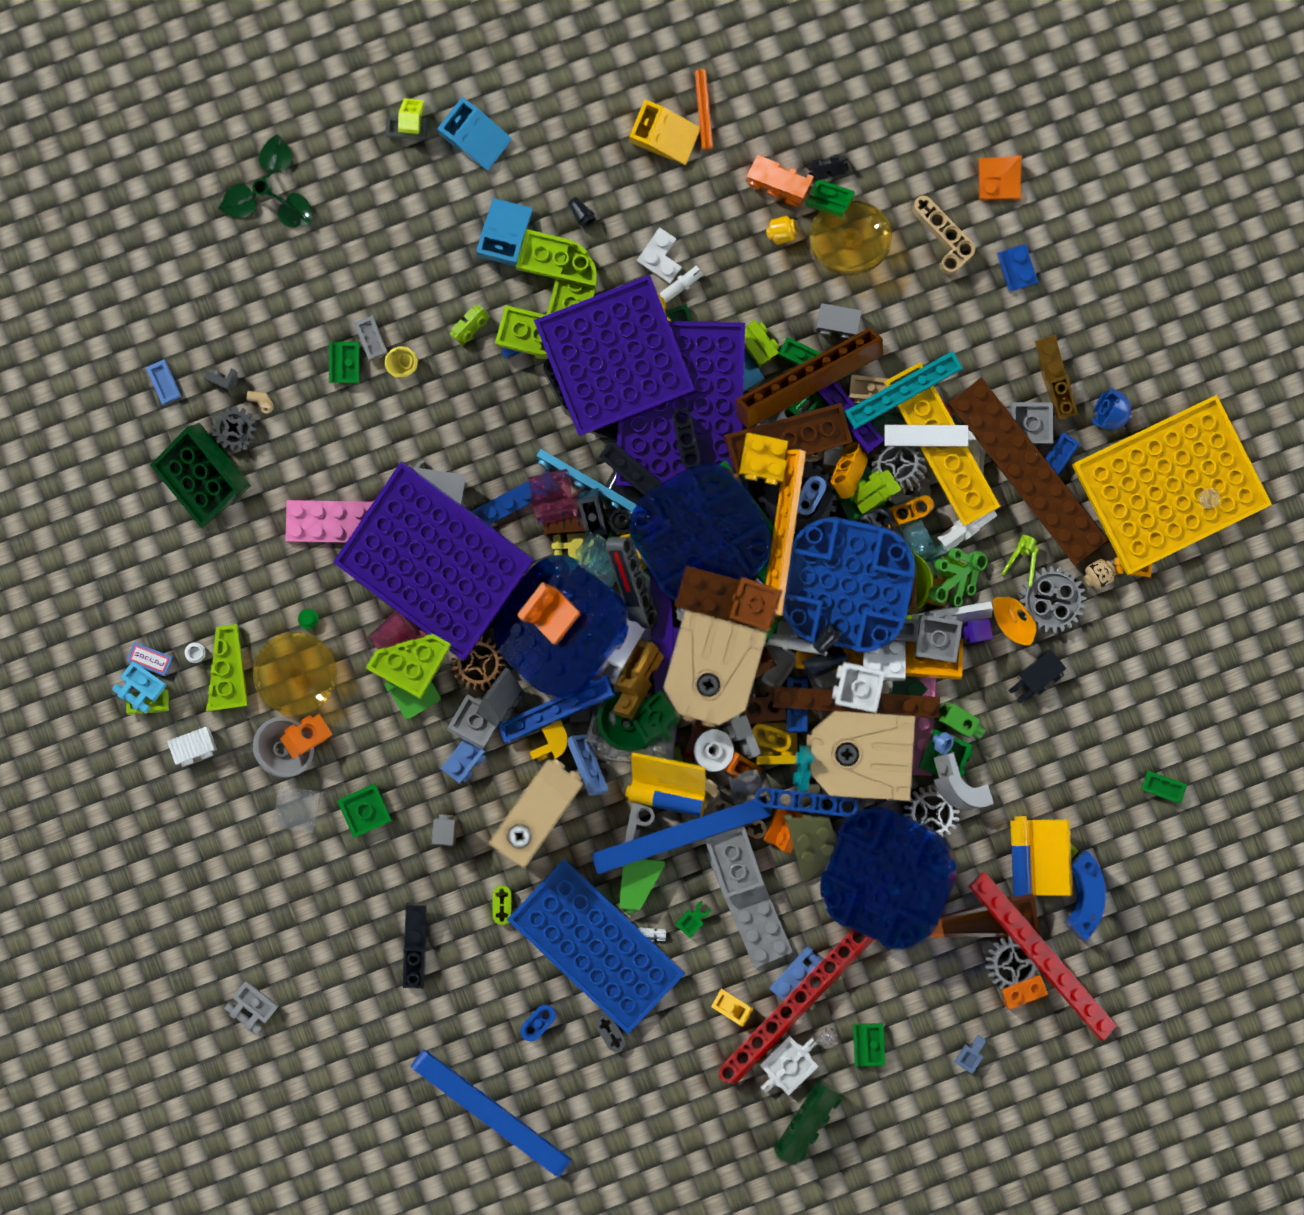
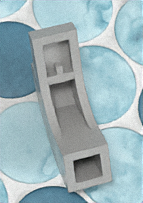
M954 753L934 757L939 778L935 779L934 782L942 797L950 805L961 810H972L994 804L988 784L970 787L963 781Z

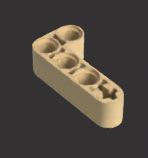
M920 196L915 200L912 211L923 225L949 250V253L945 255L940 263V270L944 275L951 276L971 259L975 252V245L929 197ZM923 204H925V205H926V208H925V209L923 208V209L920 210V209L918 208L919 205L922 206ZM939 218L942 224L936 226L932 223L931 219ZM952 232L955 234L956 239L948 240L945 234ZM967 247L970 254H961L960 248ZM949 260L954 262L955 268L948 269L945 266V262Z

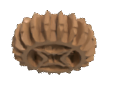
M482 636L475 647H486L492 653L479 656L473 648L470 653L471 662L465 668H462V659L459 657L458 659L451 658V662L457 663V666H452L451 670L459 671L454 677L462 676L459 684L462 685L467 681V689L471 687V684H474V691L478 690V685H481L483 691L486 690L485 684L487 683L490 688L492 687L493 683L491 681L493 679L496 681L498 679L496 677L497 674L500 675L502 671H499L500 668H507L506 664H501V661L506 660V656L499 657V654L503 653L504 650L501 648L496 651L499 645L498 642L491 646L492 638L489 637L485 643L484 636ZM474 654L479 660L484 659V666L482 667L484 673L479 667H472L474 666L473 663H476L474 662ZM495 658L496 666L493 673L489 676L486 665ZM476 670L481 673L484 680H473L466 674Z

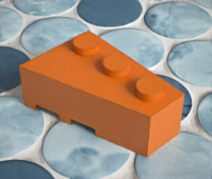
M757 155L747 174L746 181L754 189L759 190L761 188L767 191V194L777 199L780 197L784 199L785 203L789 206L801 207L812 185L814 176L809 174L807 177L796 174V169L791 168L788 170L781 167L778 162Z

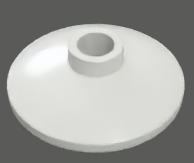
M715 729L702 733L694 747L696 761L708 771H719L727 767L734 753L730 737L725 732ZM711 746L714 749L712 754L709 753V747Z

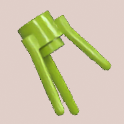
M1028 535L1021 536L1016 550L1002 572V576H1005L1018 554L1029 556L1032 553L1028 583L1030 588L1033 584L1036 555L1039 550L1035 546L1037 541Z

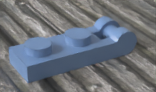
M809 945L769 987L782 1001L823 960L820 955L817 956L812 952L813 949ZM805 958L812 962L808 967L803 963Z

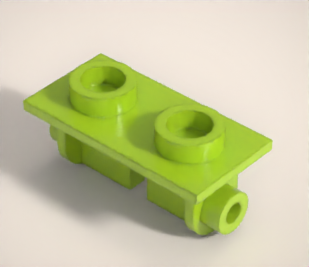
M478 304L475 307L472 306L464 315V318L468 320L466 323L460 319L451 328L450 335L461 346L470 341L479 328L483 327L490 318L484 308Z

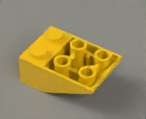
M645 99L630 133L629 143L686 165L701 129L699 126L667 108Z

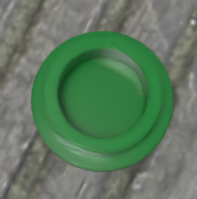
M304 609L299 613L298 623L302 628L313 629L317 626L319 617L314 610Z

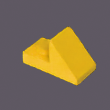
M723 989L720 990L711 1006L742 1027L753 1010L748 1003L739 1000Z

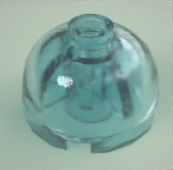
M922 518L912 520L904 527L903 539L911 548L912 553L917 554L922 559L938 554Z

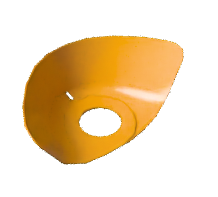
M1011 597L994 598L992 601L994 616L1003 633L1016 643L1027 646L1031 645L1037 629L1036 623L1027 609L1017 599ZM1018 610H1022L1026 614V621L1019 617Z

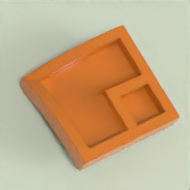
M1022 155L979 158V200L1021 199Z

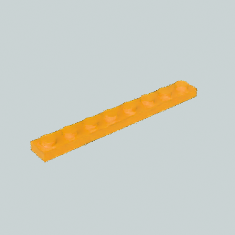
M786 450L785 473L780 485L766 585L783 590L775 616H782L806 451Z

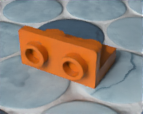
M776 808L764 836V841L775 844L783 852L791 854L793 844L784 816L791 815L792 818H802L805 814L801 811Z
M1040 975L1002 989L1005 998L1003 1001L1009 1010L1048 995Z

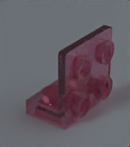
M568 469L528 478L531 507L537 524L578 516L577 508L572 499Z

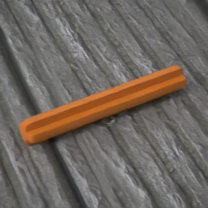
M699 69L695 71L701 145L703 150H709L713 148L707 76L705 69Z

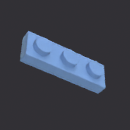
M587 735L569 737L567 743L588 795L606 793L609 789Z

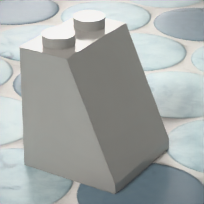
M413 468L461 504L466 475Z

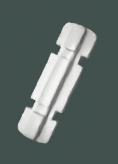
M639 928L651 941H654V939H657V941L666 940L665 929H658L656 931L655 928Z

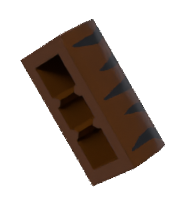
M579 509L543 511L545 536L586 533Z

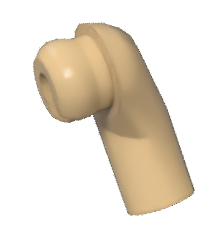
M254 391L247 392V401L258 402L263 413L268 414L273 410L274 405L268 394Z

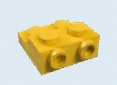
M746 433L739 474L745 475L744 479L757 481V478L764 479L765 483L770 485H777V482H782L786 467L785 456L788 441Z

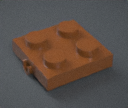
M742 577L738 591L733 595L732 600L734 604L729 618L770 631L774 617L777 614L776 610L779 608L778 604L783 590Z

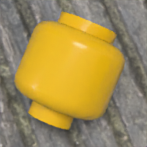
M789 216L772 219L769 223V228H766L768 239H773L776 245L791 242L795 239V235L798 234L795 220L790 219Z

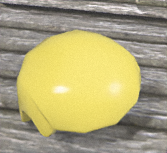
M399 346L393 348L385 356L387 372L396 378L410 376L417 369L418 358L416 353L408 347Z

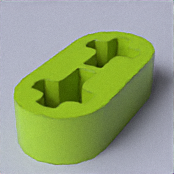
M499 885L493 891V920L499 925H504L509 922L507 919L512 914V893L506 885ZM500 889H504V892L508 893V896L504 897V904H500V897L496 895V893L500 892ZM500 906H504V913H508V917L504 918V921H500V918L496 916V914L500 913Z

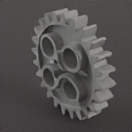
M1050 566L1048 572H1046L1043 567L1041 568V575L1037 571L1034 572L1031 588L1026 583L1022 584L1026 591L1019 592L1020 595L1024 596V599L1019 600V602L1025 605L1024 607L1037 623V630L1043 626L1044 633L1048 632L1049 628H1051L1052 633H1056L1058 627L1063 632L1064 625L1069 629L1072 628L1070 621L1074 623L1079 622L1075 617L1076 615L1083 616L1079 609L1086 608L1081 601L1087 599V597L1081 596L1080 593L1084 592L1085 589L1078 588L1082 582L1078 581L1075 583L1076 575L1069 577V570L1061 573V567H1058L1056 572H1054L1053 567ZM1042 582L1049 585L1048 593H1043L1040 590ZM1061 587L1069 589L1068 597H1063L1060 594ZM1035 594L1047 598L1054 595V599L1069 601L1070 605L1055 602L1051 605L1050 600L1035 598ZM1037 602L1044 604L1045 611L1043 613L1036 611L1035 606ZM1057 607L1064 608L1065 615L1063 618L1056 615Z

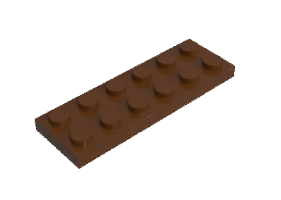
M842 403L724 435L733 471L736 475H740L739 471L746 433L788 441L787 450L806 451L805 456L853 443Z

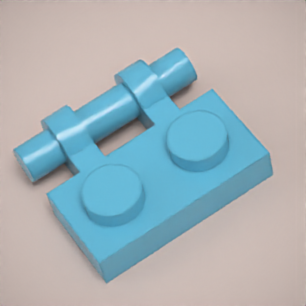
M132 661L120 677L126 682L124 686L121 687L119 684H115L112 690L118 694L117 696L120 699L130 702L137 711L141 710L147 713L150 706L145 704V700L149 698L155 702L167 685ZM132 688L140 692L138 697L130 693Z

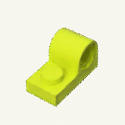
M404 98L398 112V132L420 133L424 100Z

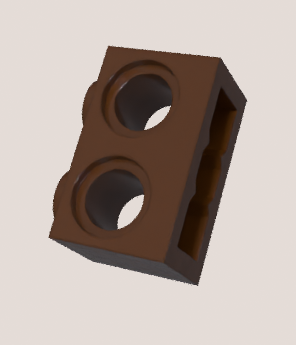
M774 692L766 693V697L758 698V694L749 695L746 709L743 712V716H747L749 724L786 720L785 708H779L775 713L768 709L769 702L773 701ZM755 703L759 706V712L756 715H751L748 712L749 704Z

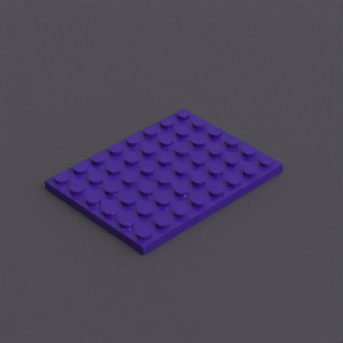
M668 321L695 391L618 421L617 444L668 487L693 488V484L723 461H727L733 470L724 435L742 431V422L736 415L735 399L743 396L745 323ZM678 409L688 410L692 417L700 454V465L694 470L686 469L681 461L673 423V415ZM680 414L677 417L679 424H685L688 421V416L685 414ZM685 434L681 438V442L685 445L690 444L693 440L689 434ZM693 454L685 458V462L688 465H693L697 461V457ZM616 472V486H633Z
M400 462L333 563L427 634H434L451 644L449 650L464 661L535 559L409 465Z

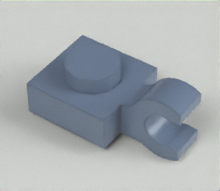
M977 1035L971 1047L966 1044L964 1045L954 1062L973 1074L983 1058L979 1051L984 1046L986 1040Z

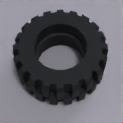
M809 461L804 463L802 482L806 483L812 476H819L824 479L826 490L815 511L805 519L796 520L793 541L806 526L817 520L832 518L837 509L838 495H836V490L831 483L830 475L822 470L823 468L818 465L814 466ZM764 480L758 496L759 507L774 526L781 482H777V485L766 484ZM813 483L811 485L814 491H817L819 489V485L817 483Z

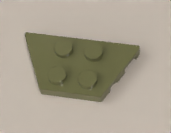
M785 815L799 869L804 882H806L839 853L831 822L828 816L812 817L803 815L802 818H792L791 815Z

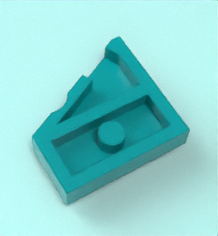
M800 746V750L796 752L795 764L798 765L797 772H794L793 784L796 785L799 792H807L811 776V770H809L810 763L814 762V755L807 746Z

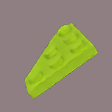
M430 634L419 639L396 644L395 646L381 648L375 651L366 669L421 699L449 651L451 644L434 634Z

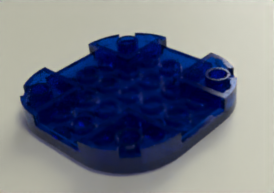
M705 463L692 466L645 493L635 505L629 524L630 538L633 540L635 549L638 550L657 581V586L666 596L674 601L677 599L686 566L741 580L742 577L751 579L762 570L768 560L771 549L770 528L745 484L733 471L718 464Z
M550 556L536 563L528 571L498 612L494 624L495 644L501 656L536 690L559 698L576 696L591 686L593 683L591 679L614 650H620L624 644L629 629L627 625L628 609L622 597L591 571L587 564L570 556ZM541 583L556 587L580 611V615L557 644H553L533 623L523 621L517 616Z
M881 807L870 808L851 815L845 820L837 833L840 836L827 870L823 871L821 876L820 893L821 898H824L828 914L841 926H848L882 943L881 946L890 949H906L924 942L937 928L955 882L957 871L956 859L950 844L936 830L891 809Z

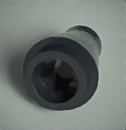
M578 197L569 201L568 205L579 226L587 228L596 220L595 213L581 202Z
M831 622L825 625L813 646L814 649L823 654L841 639L842 630Z

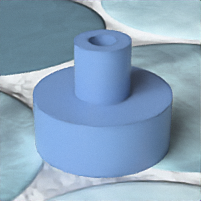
M946 732L940 736L935 734L932 738V742L935 743V750L943 755L947 754L953 745L954 737Z

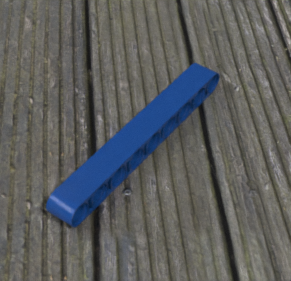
M766 796L759 798L762 803L768 802ZM754 799L591 854L597 874L770 817L772 812L770 807L759 806Z
M422 1049L411 1064V1068L553 1175L560 1177L572 1161L565 1153L427 1050Z

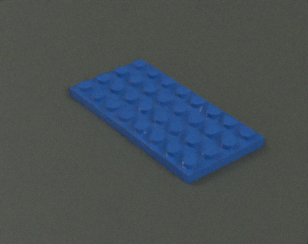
M565 858L507 919L627 1034L634 1029L685 974L675 962Z

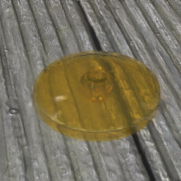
M852 200L847 211L844 212L843 218L821 211L814 219L810 229V247L816 260L826 269L842 275H858L876 268L888 255L892 242V231L887 217L877 207L859 200Z
M301 632L284 633L271 639L260 650L254 664V684L261 699L272 709L289 715L307 714L321 707L331 696L337 681V666L329 648L318 638Z

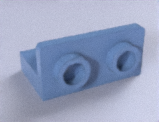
M463 739L441 769L456 780L457 783L461 784L462 781L466 783L473 775L471 772L475 765L479 767L485 760L484 753L486 751Z

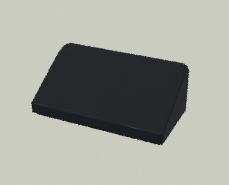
M835 646L826 650L828 652L826 656L817 654L802 661L811 680L835 670L839 665L843 666V662L849 661V657L841 647Z

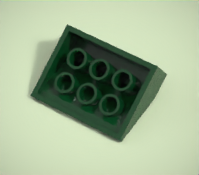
M201 423L186 427L150 464L200 528H203L229 507L251 486Z
M820 1078L817 1080L774 1147L778 1159L794 1165L798 1161L802 1162L808 1153L806 1148L809 1144L813 1145L819 1136L817 1131L821 1126L825 1127L831 1117L828 1114L832 1108L836 1109L842 1100L840 1098V1091Z

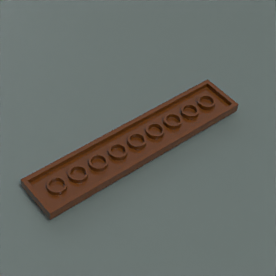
M982 377L948 402L962 422L968 425L969 431L1073 565L1078 564L1107 541L1103 533Z

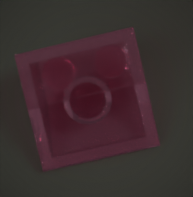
M395 610L367 638L377 649H381L424 636L405 616Z

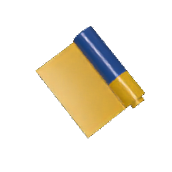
M632 752V784L627 786L625 794L629 802L702 817L706 803L705 767Z
M1014 816V821H1010L1013 896L1031 893L1034 895H1073L1070 819L1027 820V816Z

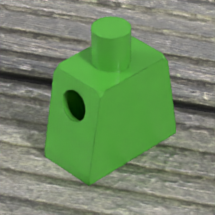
M943 702L939 709V718H934L936 722L963 737L970 738L973 736L980 740L985 733V729L978 725L980 722L978 718L955 704Z

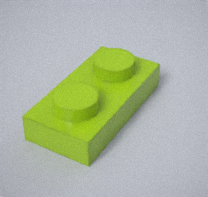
M167 689L163 690L155 702L149 698L145 700V704L150 706L147 713L169 711ZM133 692L131 694L138 697L140 692ZM126 700L127 715L145 714L141 710L137 711L134 709L132 704Z

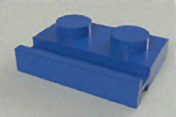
M1026 244L997 253L1009 292L1038 283Z

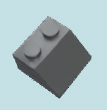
M505 668L482 699L476 714L495 727L500 722L505 723L511 714L509 709L512 706L516 707L522 699L519 696L522 687L509 669Z

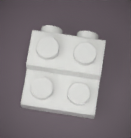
M843 662V666H838L836 678H840L839 685L834 686L832 693L835 704L876 713L885 671Z

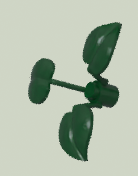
M276 134L271 137L259 153L261 168L271 171L266 176H263L262 179L259 178L253 182L252 192L248 186L243 184L231 186L218 207L220 211L232 217L246 218L251 216L257 208L256 202L253 200L256 195L263 197L270 195L283 203L278 209V216L284 225L296 228L311 224L312 209L304 196L298 193H290L287 199L284 200L272 192V185L267 181L274 174L275 170L283 172L292 163V152L280 135Z

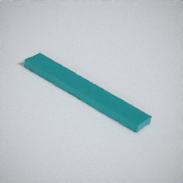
M951 351L845 411V414L855 430L957 373L963 367L954 351Z

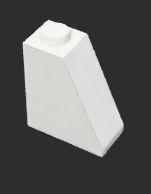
M626 619L597 672L598 676L604 677L607 675L610 677L611 683H616L625 663L645 630L639 623Z

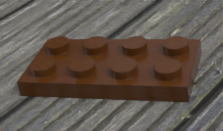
M690 566L685 567L675 603L676 607L756 628V626L729 618L734 604L732 600L733 595L737 593L741 580Z

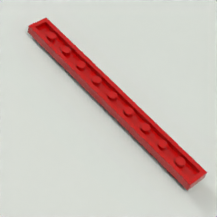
M981 872L968 888L1100 1041H1104L1117 1025L985 872Z

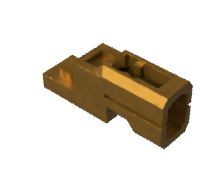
M639 639L615 683L622 692L613 709V712L618 716L633 719L652 685L648 678L651 673L657 671L664 658L663 654L652 642Z

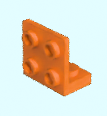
M541 583L517 616L523 621L533 623L553 644H557L580 615V611L556 587Z

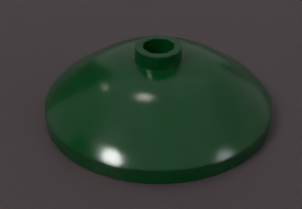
M621 691L615 692L616 696L603 701L597 714L598 731L603 740L617 750L632 752L643 749L648 744H646L632 720L618 716L613 712L615 705L622 695ZM628 721L630 723V726L625 727L623 725V722Z

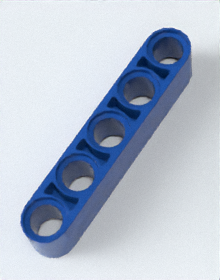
M761 788L754 795L755 802L762 807L839 816H853L858 810L857 802L848 797ZM763 791L770 795L767 803H762L759 799ZM783 794L790 796L791 801L787 806L782 805L780 802V797ZM805 796L811 799V805L808 808H804L801 805V799ZM824 799H829L832 803L831 808L827 811L821 805ZM846 801L852 804V810L849 813H845L842 809V805Z

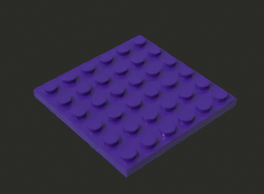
M650 275L534 320L579 437L695 391Z

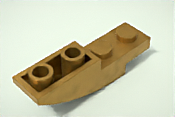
M1056 335L1034 340L1042 377L1050 402H1053V410L1057 420L1078 415Z

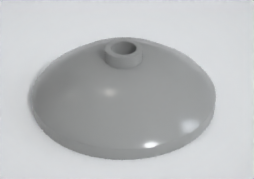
M275 717L269 719L259 727L254 736L253 751L257 762L265 771L277 777L289 778L299 775L310 765L313 759L314 748L293 760L280 740L285 734V729L293 724L296 727L301 725L300 722L292 718ZM302 731V735L309 739L308 734ZM277 748L281 749L282 754L277 752Z

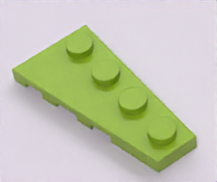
M238 624L218 626L215 632L207 712L248 706Z

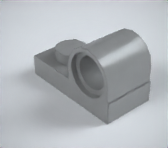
M637 803L632 804L624 843L638 838L639 829H636V825L647 826L653 822L654 811L650 807ZM642 810L650 812L651 818L649 821L643 822L639 819V813Z

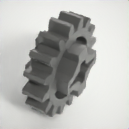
M234 406L233 411L226 407V413L219 411L221 417H214L217 425H212V428L217 431L212 434L213 437H219L216 442L219 445L224 442L223 448L227 449L230 446L232 451H235L236 447L243 450L244 444L250 446L249 439L255 440L252 433L258 431L253 427L257 422L250 420L253 415L251 413L246 414V409L244 408L239 412L237 406ZM230 416H241V418L231 419ZM223 422H224V423H225V430L222 432V431H221V428H222V424H223ZM229 423L237 427L240 435L232 431ZM248 425V431H247V434L245 435V434H244V429H245V427ZM238 438L240 441L230 442L228 440Z

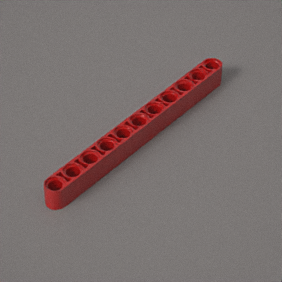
M870 912L865 915L727 1059L718 1072L722 1081L730 1085L738 1083L879 936L885 928V922L879 914ZM872 919H879L877 927L871 928L869 926ZM858 934H864L865 936L861 943L855 942V937ZM844 949H850V955L847 958H841V952ZM829 964H835L836 966L832 973H827L826 971ZM815 979H821V985L818 988L812 987V982ZM801 994H806L807 996L804 1003H798V997ZM792 1009L791 1017L785 1019L783 1017L784 1011ZM772 1024H777V1031L770 1034L769 1027ZM762 1039V1047L755 1049V1041ZM743 1054H748L749 1059L747 1063L741 1064L740 1057ZM729 1069H733L734 1076L731 1079H726V1072Z

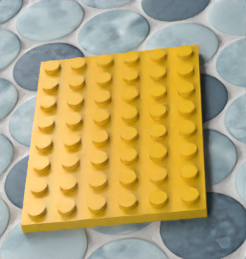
M1217 395L1072 464L1127 575L1272 505Z

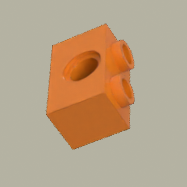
M320 714L315 717L309 715L300 721L301 725L296 727L293 724L284 730L285 734L280 740L293 760L325 742L333 735ZM302 731L308 734L309 739L302 735Z

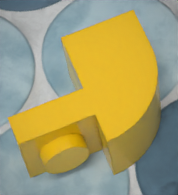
M562 720L542 728L548 744L530 751L533 760L537 758L539 762L549 758L550 752L557 759L565 752L568 745V735Z

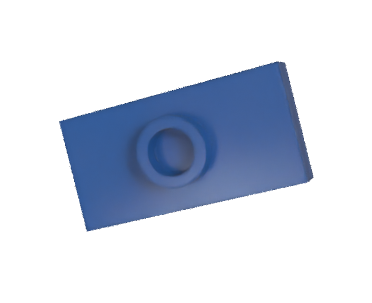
M1064 432L1045 458L1058 476L1080 445L1078 441Z

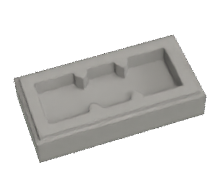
M373 315L354 322L369 362L388 354Z

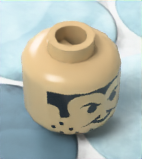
M1099 559L1086 567L1084 580L1089 587L1093 586L1095 589L1100 590L1113 583L1116 571L1110 561Z

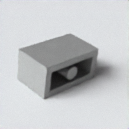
M821 303L816 331H820V335L823 336L836 334L840 335L841 339L847 340L858 333L861 310Z
M441 814L439 818L434 819L432 844L456 845L458 820L453 819V815Z

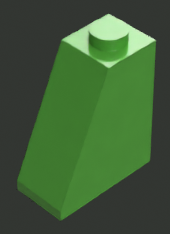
M642 859L623 866L619 908H623V912L636 913V910L641 909L663 870L665 861Z

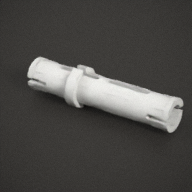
M696 265L683 276H678V280L660 292V296L664 298L665 303L684 289L688 290L692 283L704 276L702 272H698L693 276V274L700 270Z
M772 634L768 642H765L766 645L782 647L787 651L792 649L826 656L828 653L825 651L823 654H820L813 647L816 642L791 637L790 634L785 636Z

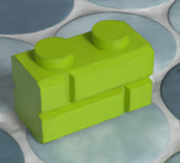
M754 320L745 326V350L757 368L760 369L778 356L779 352L777 350L780 348L774 339L770 340L766 335L768 330L765 325Z
M878 470L869 476V482L866 483L864 480L857 484V490L851 498L858 504L862 514H867L901 491V487L894 480L889 470H885L882 473Z

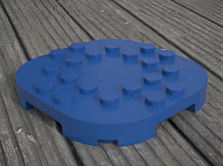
M824 518L809 524L798 533L792 543L782 610L784 618H786L796 634L812 642L817 641L824 626L831 622L837 625L843 632L841 639L834 646L853 649L859 652L874 651L886 646L897 637L906 620L915 577V559L912 550L899 534L888 528L841 518Z

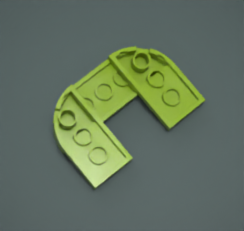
M526 229L516 270L556 279L546 315L595 296L597 287L596 268L594 261H592L585 248L566 238ZM505 305L495 346L535 355V358L548 359L534 320L546 315Z

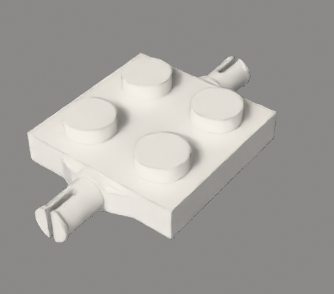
M789 1035L759 1064L769 1077V1080L761 1086L766 1094L776 1085L790 1095L819 1067L809 1054L817 1045L812 1038L802 1046L796 1043Z

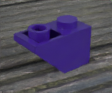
M989 619L969 621L962 624L961 638L966 641V644L993 639Z

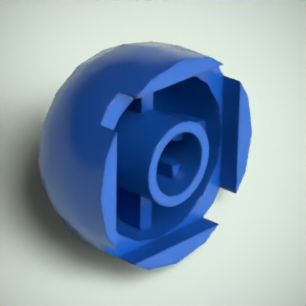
M1110 388L1109 393H1102L1093 410V412H1097L1096 419L1092 417V421L1095 426L1112 431L1128 423L1132 414L1131 403L1127 396Z

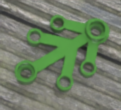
M952 548L949 551L950 560H962L968 564L960 567L949 563L946 559H938L935 563L936 570L941 572L948 571L954 573V575L941 586L932 587L928 595L933 602L943 603L947 599V591L957 584L955 594L949 597V604L960 607L963 603V594L973 596L976 593L978 573L986 568L988 559L980 551H975L970 555L962 552L961 549ZM970 573L969 583H966L967 575Z

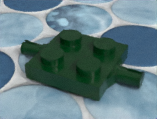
M660 690L650 699H647L645 696L639 710L631 720L646 744L652 747L662 737L666 743H671L670 740L673 741V736L669 730L682 718L666 694Z

